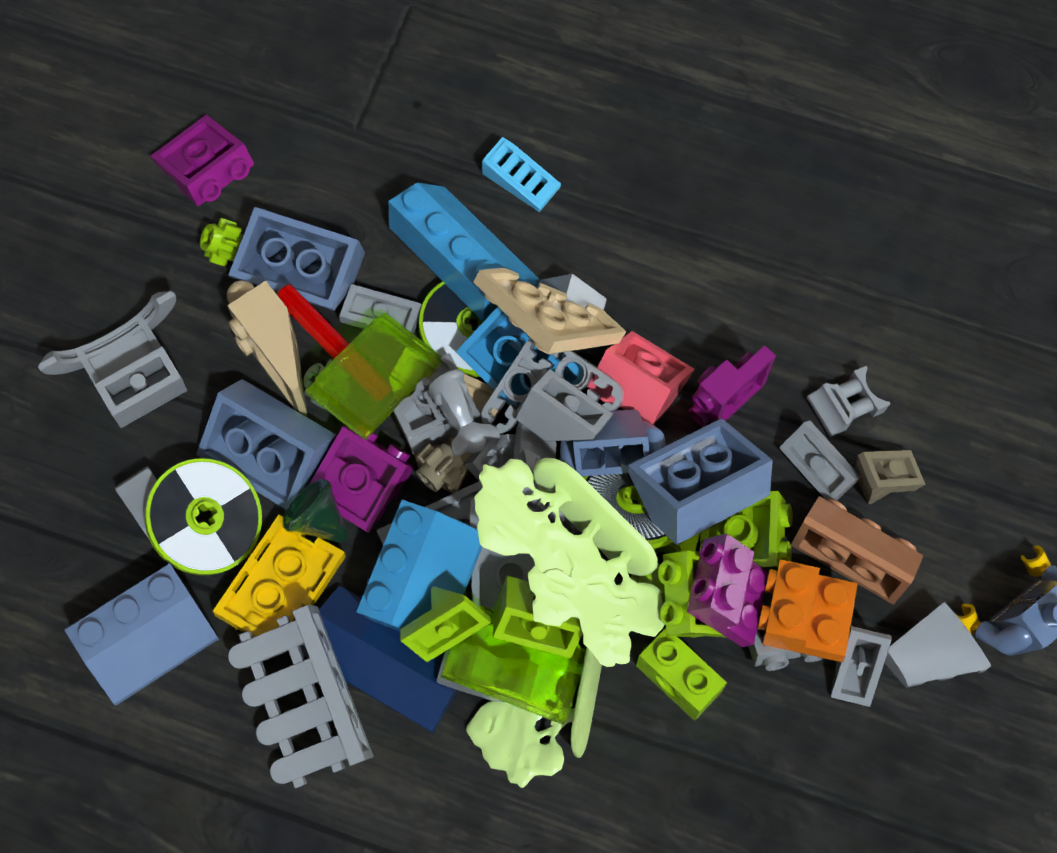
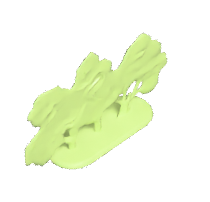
M554 458L538 460L533 467V474L529 466L518 459H509L500 468L486 464L483 465V471L479 474L483 488L474 497L475 512L479 518L477 525L479 543L483 548L504 556L525 553L530 554L534 559L535 566L528 572L530 590L536 596L532 603L534 621L560 627L570 617L579 618L583 632V644L600 664L606 667H613L616 663H628L632 647L629 637L630 631L655 637L665 625L660 618V609L664 603L661 590L653 584L637 583L629 577V574L637 576L648 575L657 568L658 559L654 549L577 471L560 460ZM533 480L535 481L536 486H537L538 489H535V486H534V484H533ZM529 487L534 492L532 495H524L523 489ZM541 499L540 502L543 505L549 502L550 506L544 511L534 512L528 508L527 503L532 500ZM559 511L582 532L581 535L570 533L562 525ZM551 512H554L556 516L554 523H551L548 518ZM599 550L609 559V561L606 562L604 559L601 558ZM618 572L623 577L620 585H616L614 582Z
M493 624L487 625L474 633L466 645L480 646L496 658L528 660L538 666L528 705L489 701L479 708L467 725L466 731L474 745L482 749L483 758L488 762L490 768L506 771L510 783L518 784L520 788H524L536 775H554L562 769L564 763L562 747L556 742L555 736L569 722H572L571 749L575 757L581 758L588 742L602 664L599 663L587 647L582 666L575 665L572 657L567 658L493 638ZM565 674L581 676L575 708H563L555 695L556 683ZM545 701H552L556 708L547 709ZM546 715L558 716L557 720L551 719L550 725L552 727L539 732L535 730L536 721ZM546 735L551 736L549 744L544 745L540 743L542 737Z

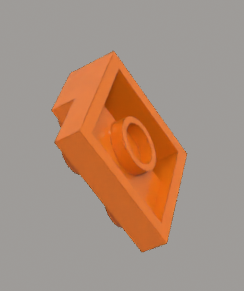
M780 559L777 570L769 569L765 592L772 594L770 606L762 605L758 629L765 630L763 645L844 662L858 583L819 575L820 568Z

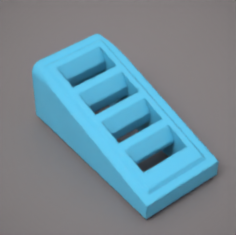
M504 137L499 140L482 161V174L538 212L543 209L561 187L560 182ZM506 159L507 161L500 167V164ZM517 166L519 170L512 177L509 173ZM528 174L532 176L525 186L520 184ZM541 182L544 186L535 196L531 192Z

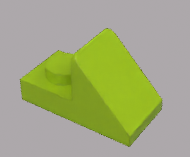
M432 587V609L401 628L400 641L426 662H429L489 625L491 618L465 595Z

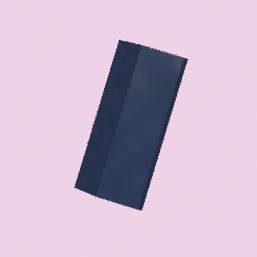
M339 585L319 609L346 683L433 733L459 691L436 682L445 652L426 662L400 641V631L373 622L357 613L356 611L362 598ZM305 644L301 645L304 658L309 659Z

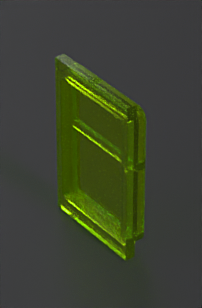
M384 312L381 316L376 317L315 378V382L306 389V394L348 426L349 429L366 440L393 412L399 403L416 388V385L423 377L426 378L441 362L442 356Z
M478 606L490 616L491 623L451 647L440 677L564 725L569 709L572 707L574 693L582 673L586 650L580 648L578 644L572 657L567 658L493 638L494 610L485 606Z

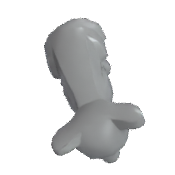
M461 370L448 371L429 385L428 391L434 405L441 408L447 422L458 431L451 447L455 456L459 457L464 452L475 454L485 447L488 440L500 438V432L495 426L474 422L472 407L466 397L468 388L464 381V373Z

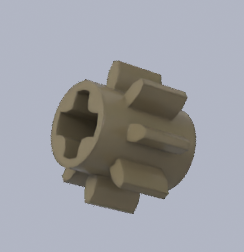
M428 444L417 456L419 460L417 463L420 467L416 470V474L431 490L437 492L445 486L451 491L463 479L461 476L462 471L459 468L464 462L460 456L457 457L453 454L452 448L448 445L442 444L439 448L435 449Z

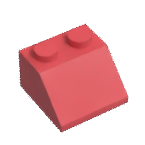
M633 331L624 336L619 344H614L608 348L597 367L622 386L624 400L620 408L623 410H638L642 420L652 425L665 414L694 371V368ZM594 374L587 387L598 393L602 401L613 403L615 397L611 393L614 388L609 385L603 389L595 385L593 382L598 379V376Z

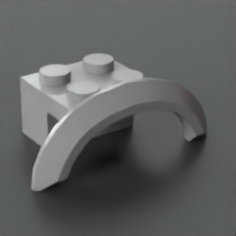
M167 291L152 295L148 304L136 316L119 328L91 343L71 350L49 352L40 362L39 370L44 374L57 375L85 368L120 428H123L187 391L180 374L151 331L173 309L176 302L175 293Z

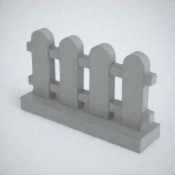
M306 605L292 611L295 617L293 622L290 621L289 616L277 619L278 628L254 638L251 631L240 634L242 643L233 646L228 656L231 665L235 668H248L251 666L256 681L244 687L242 692L243 700L252 707L265 704L270 718L259 724L256 736L264 745L279 743L284 756L272 764L270 769L272 779L279 784L293 781L295 788L307 784L304 776L330 765L333 773L345 769L343 763L345 759L348 760L351 766L374 757L319 609L313 605ZM304 644L310 657L305 660L300 647ZM289 651L294 665L267 676L262 661ZM319 682L324 695L322 698H319L314 685ZM303 689L308 703L281 714L276 699ZM332 720L338 733L335 737L328 723ZM317 727L322 742L295 752L290 737Z

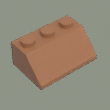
M820 496L806 516L791 544L792 547L851 581L858 583V585L893 605L911 585L924 556L918 553L915 546L901 538L894 539L883 533L880 526L866 518L859 519L848 513L846 507L840 502L833 499L825 500Z

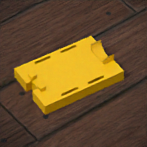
M278 515L214 608V616L235 627V630L251 631L253 638L278 628L277 619L289 616L290 621L293 622L295 617L292 611L306 605L314 606L345 559V552L319 537L312 543L304 538L306 536L305 529ZM270 544L269 547H268V548L266 549V551L264 552V554L262 555V557L260 558V560L257 561L258 558L260 557V555L262 554V552H263V551L265 550V548L267 547V545ZM248 576L243 585L241 586V588L239 589V591L235 593L241 585V583L243 582V580L245 579V577Z

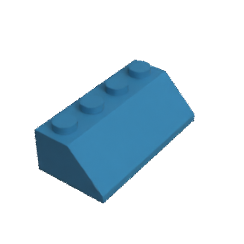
M416 183L388 201L389 228L483 322L498 306L489 302L484 296L485 293L473 283L479 270L507 268L519 273L518 281L527 282L533 286L539 283V278L444 186Z

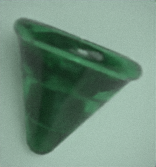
M327 479L316 480L305 487L293 499L283 516L282 526L287 532H298L339 543L345 542L348 538L346 526L332 492L331 482Z

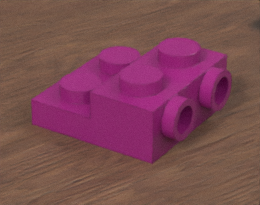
M207 114L151 155L155 165L175 182L180 192L198 207L205 201L211 202L216 200L225 186L234 179H244L248 175L250 167L254 165L244 143Z
M764 345L755 355L751 351L748 352L737 363L736 367L728 360L724 361L718 368L714 366L709 367L697 381L699 388L692 396L694 405L688 410L690 417L701 427L707 426L721 418L727 421L766 384L776 355Z
M360 424L357 425L356 429L343 426L304 493L364 531L371 533L374 531L390 501L398 497L415 466L407 461L410 454L393 444H389L386 449L375 442L378 435L367 427Z
M723 534L703 540L699 553L700 557L691 587L687 612L741 647L754 645L769 572L752 562L754 552L730 535Z

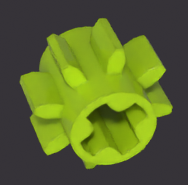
M220 218L218 225L208 224L204 228L200 238V248L205 251L204 256L209 257V262L226 267L228 260L234 261L243 238V234H241L242 229L237 227V223Z

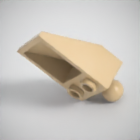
M243 280L234 282L227 291V300L229 302L227 306L232 316V320L228 324L236 335L234 337L236 343L246 356L251 353L254 355L293 409L306 417L308 413L297 339L287 307L267 281H264L257 287Z

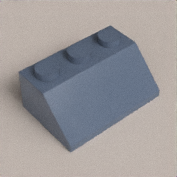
M254 207L229 276L234 279L250 282L256 286L267 281L274 292H278L285 285L291 284L309 303L334 311L348 293L351 284H354L365 251L357 239Z
M241 379L218 392L196 455L200 458L218 460L234 467L249 480L256 492L291 512L304 496V492L337 435Z
M721 418L629 464L628 472L652 523L677 545L768 497L771 490L773 460Z
M171 564L166 565L65 629L82 660L115 706L219 640Z

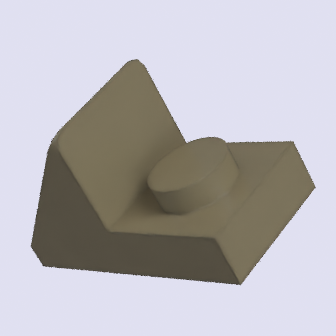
M911 450L862 452L857 456L855 470L861 476L858 482L867 504H872L891 492L915 491L926 485Z

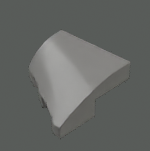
M450 353L440 359L442 365L429 379L423 377L416 385L415 392L411 396L404 398L393 410L413 455L421 452L428 444L434 446L456 436L458 433L447 422L441 408L434 405L428 391L429 385L436 378L448 371L459 370ZM467 391L466 397L472 407L474 422L482 424L481 415Z
M945 602L889 647L884 662L906 688L922 685L933 680L952 679L957 675L972 672L982 673L991 666L973 636Z

